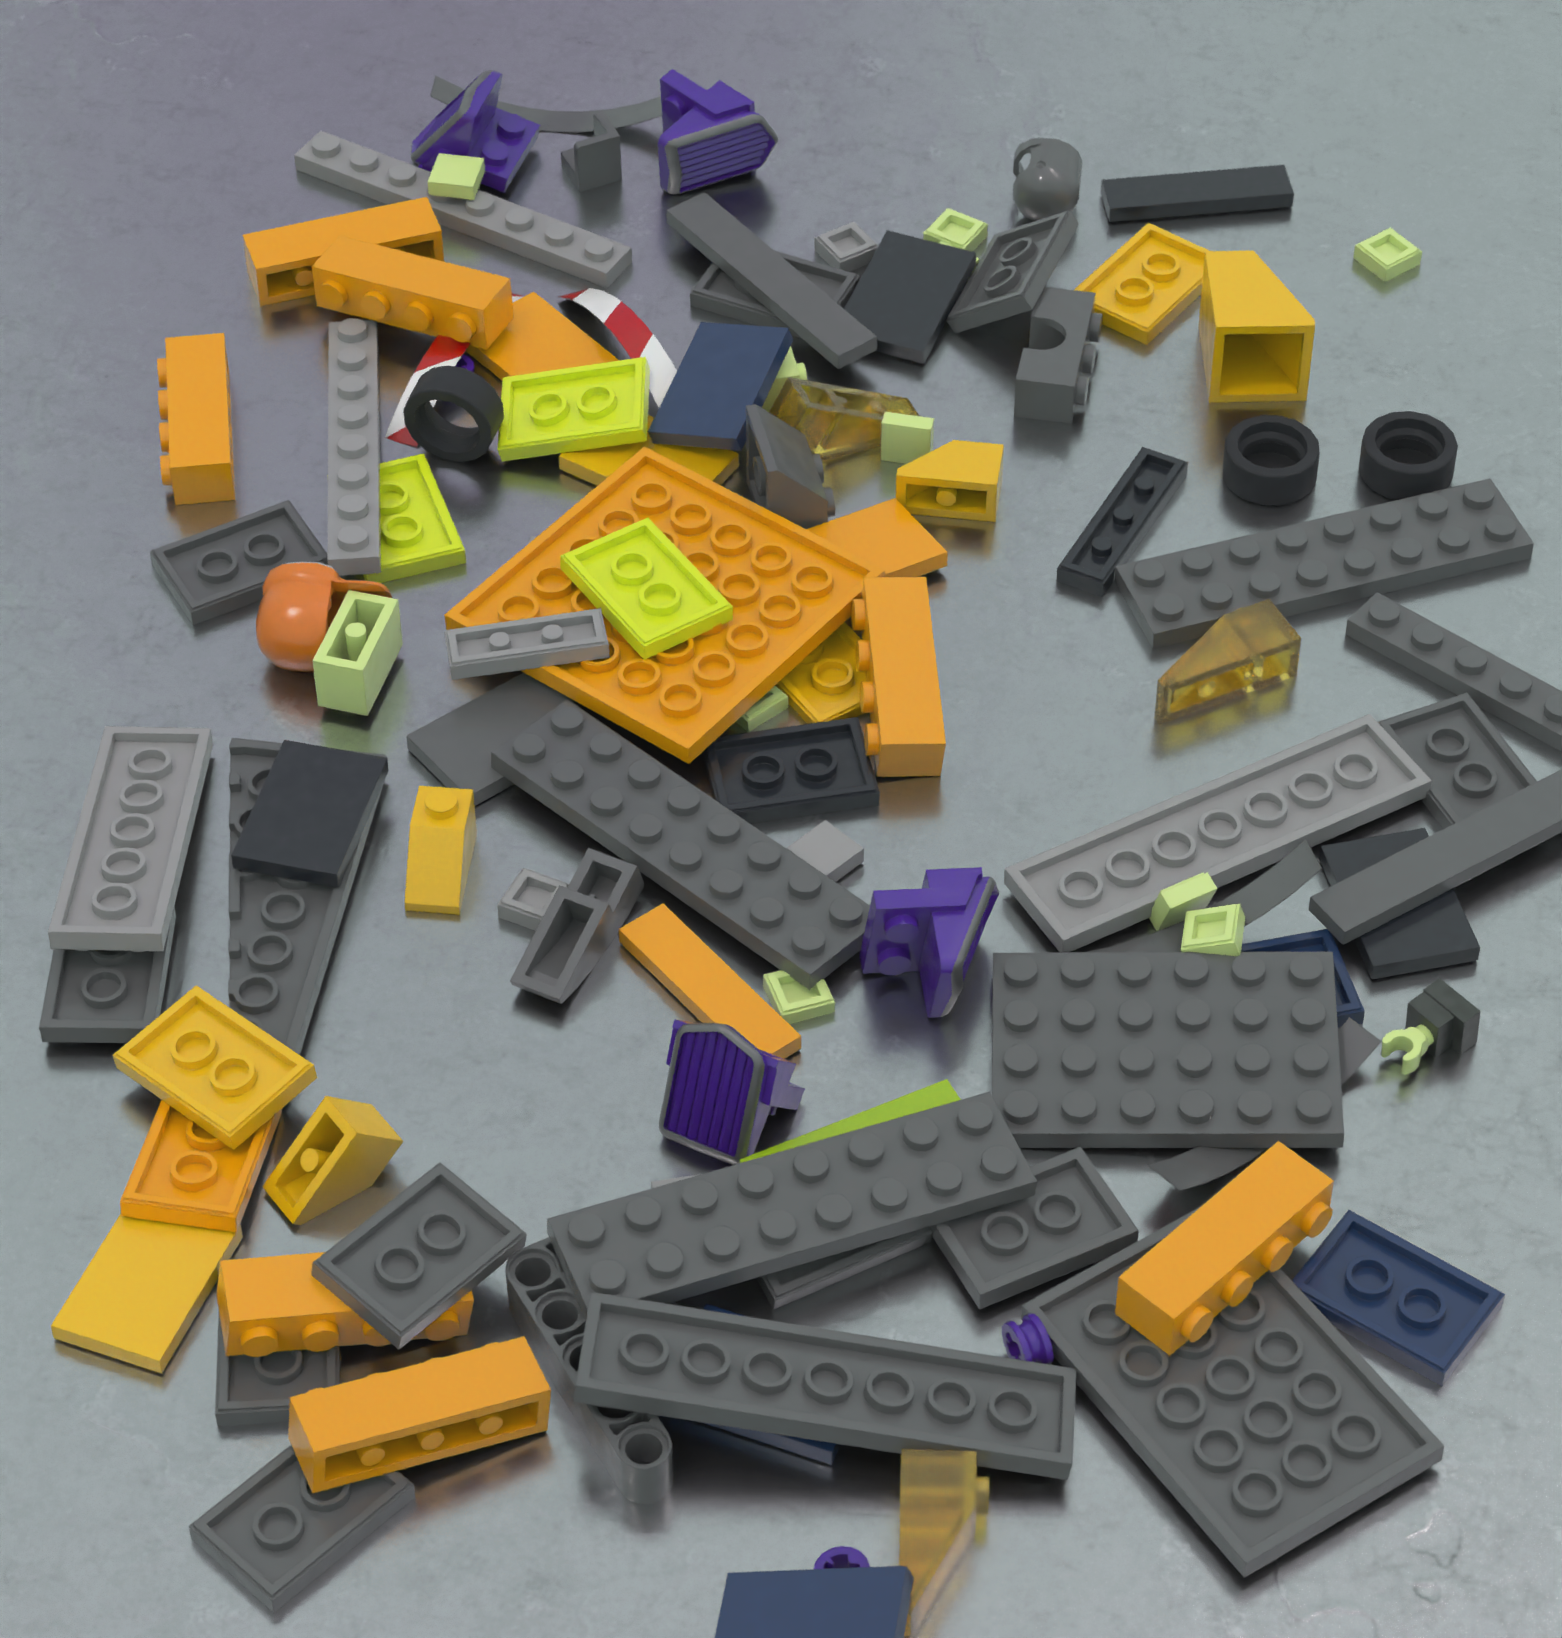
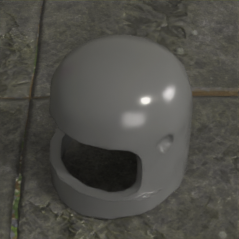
M1034 138L1021 143L1015 150L1013 173L1016 180L1013 183V200L1019 212L1026 218L1037 221L1065 211L1072 212L1078 204L1083 160L1073 146L1058 139ZM1030 153V164L1024 170L1020 161L1025 154Z

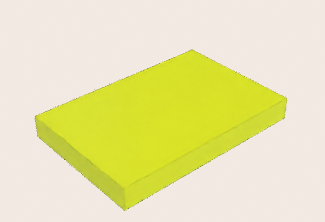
M640 357L503 377L501 401L503 403L504 419L499 427L497 448L502 462L647 441L650 367L647 358Z
M419 454L380 463L381 573L363 574L365 581L384 583L466 563L464 546L425 455Z
M648 517L560 555L561 570L597 609L601 608L602 615L643 660L681 644L691 637L694 638L713 629L716 625L721 623L723 625L733 620V606Z

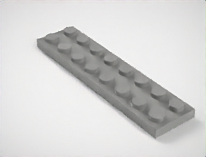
M1368 714L1009 866L1004 871V884L1059 952H1071L1151 917L1152 907L1155 904L1156 898L1160 891L1203 872L1204 874L1208 872L1217 888L1282 860L1305 839L1309 846L1313 847L1426 798V793L1431 788L1432 780L1371 714Z

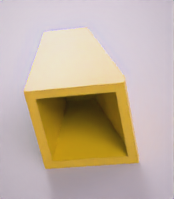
M1254 250L1205 251L1198 328L1209 403L1307 401L1315 332L1314 318Z

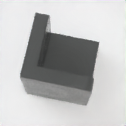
M604 112L593 115L594 137L577 141L574 144V148L561 152V167L579 192L622 180L620 135Z

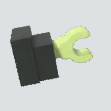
M1438 978L1424 988L1421 994L1408 1002L1405 1030H1393L1384 1036L1381 1056L1385 1058L1396 1050L1406 1051L1407 1053L1402 1059L1401 1073L1406 1075L1414 1072L1419 1067L1421 1056L1426 1051L1436 1058L1452 1047L1461 1055L1477 1043L1481 1011L1441 978Z

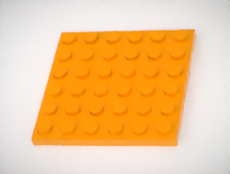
M644 446L445 614L446 630L597 609L561 570L560 555L648 517L733 606V620L723 625L722 623L716 625L713 629L694 638L691 637L681 644L643 660L603 616L610 658L544 666L520 671L690 764L850 618L852 600L861 599L863 579L865 577H885V569Z

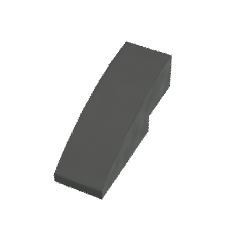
M588 848L568 888L559 885L510 979L511 984L562 1004L595 967L632 910L645 886L638 867Z

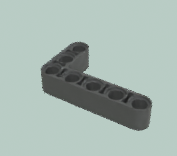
M549 1237L518 1250L507 1261L505 1270L508 1306L513 1319L619 1491L628 1500L637 1504L659 1502L668 1495L673 1486L672 1441L669 1433L657 1415L573 1402L586 1323ZM642 1462H651L650 1464H646V1465H645V1464H638V1463H642Z

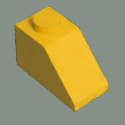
M953 440L897 469L896 499L910 514L996 522L1002 486L1004 445Z
M419 786L409 830L405 911L460 915L477 837L474 793L472 789Z
M325 1096L262 1187L290 1222L301 1226L370 1188L403 1143V1140L372 1104Z

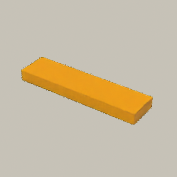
M663 903L619 928V942L702 1023L730 1025L758 1049L783 1059L801 1049V1035Z

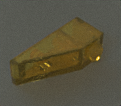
M791 377L787 378L769 413L805 434L811 453H819L822 461L881 447V423L885 412L919 416L908 398Z
M1270 599L1224 614L1158 679L1154 718L1159 724L1297 676L1301 637Z
M901 1449L899 1566H907L914 1576L904 1638L917 1637L975 1541L976 1515H988L989 1477H977V1451Z

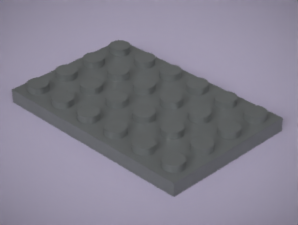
M1197 952L993 953L992 1098L1019 1148H1196L1198 1146L1208 1148H1270L1278 1141L1288 1148H1343L1344 1120L1333 952H1241L1239 956Z
M1197 1208L1022 1305L1021 1320L1024 1315L1034 1313L1040 1318L1049 1335L1054 1358L1062 1367L1076 1369V1383L1245 1578L1442 1460L1445 1446L1281 1269L1275 1272L1268 1270L1254 1282L1251 1291L1239 1305L1235 1307L1228 1305L1213 1318L1209 1329L1196 1342L1188 1340L1171 1356L1115 1314L1118 1277L1199 1209Z

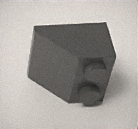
M756 404L746 405L747 483L753 502L805 529L828 522V517L835 516V501L831 487H823L822 485L824 483V471L819 453H811L807 438L802 432Z

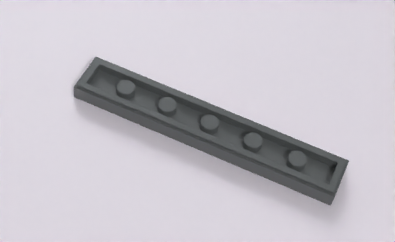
M705 192L666 210L667 223L836 368L840 369L877 350V336Z
M1562 769L1311 896L1308 910L1344 945L1561 833Z

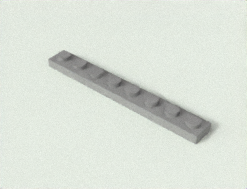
M323 131L318 132L294 155L296 170L387 205L427 197L440 225L608 288L632 263V247L478 190L474 200L429 195L428 179L431 174L430 171Z
M357 318L329 322L327 560L328 565L332 566L339 576L381 573L378 326L376 321Z

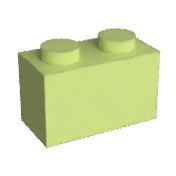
M348 590L312 661L318 706L365 716L369 715L403 645L398 599Z

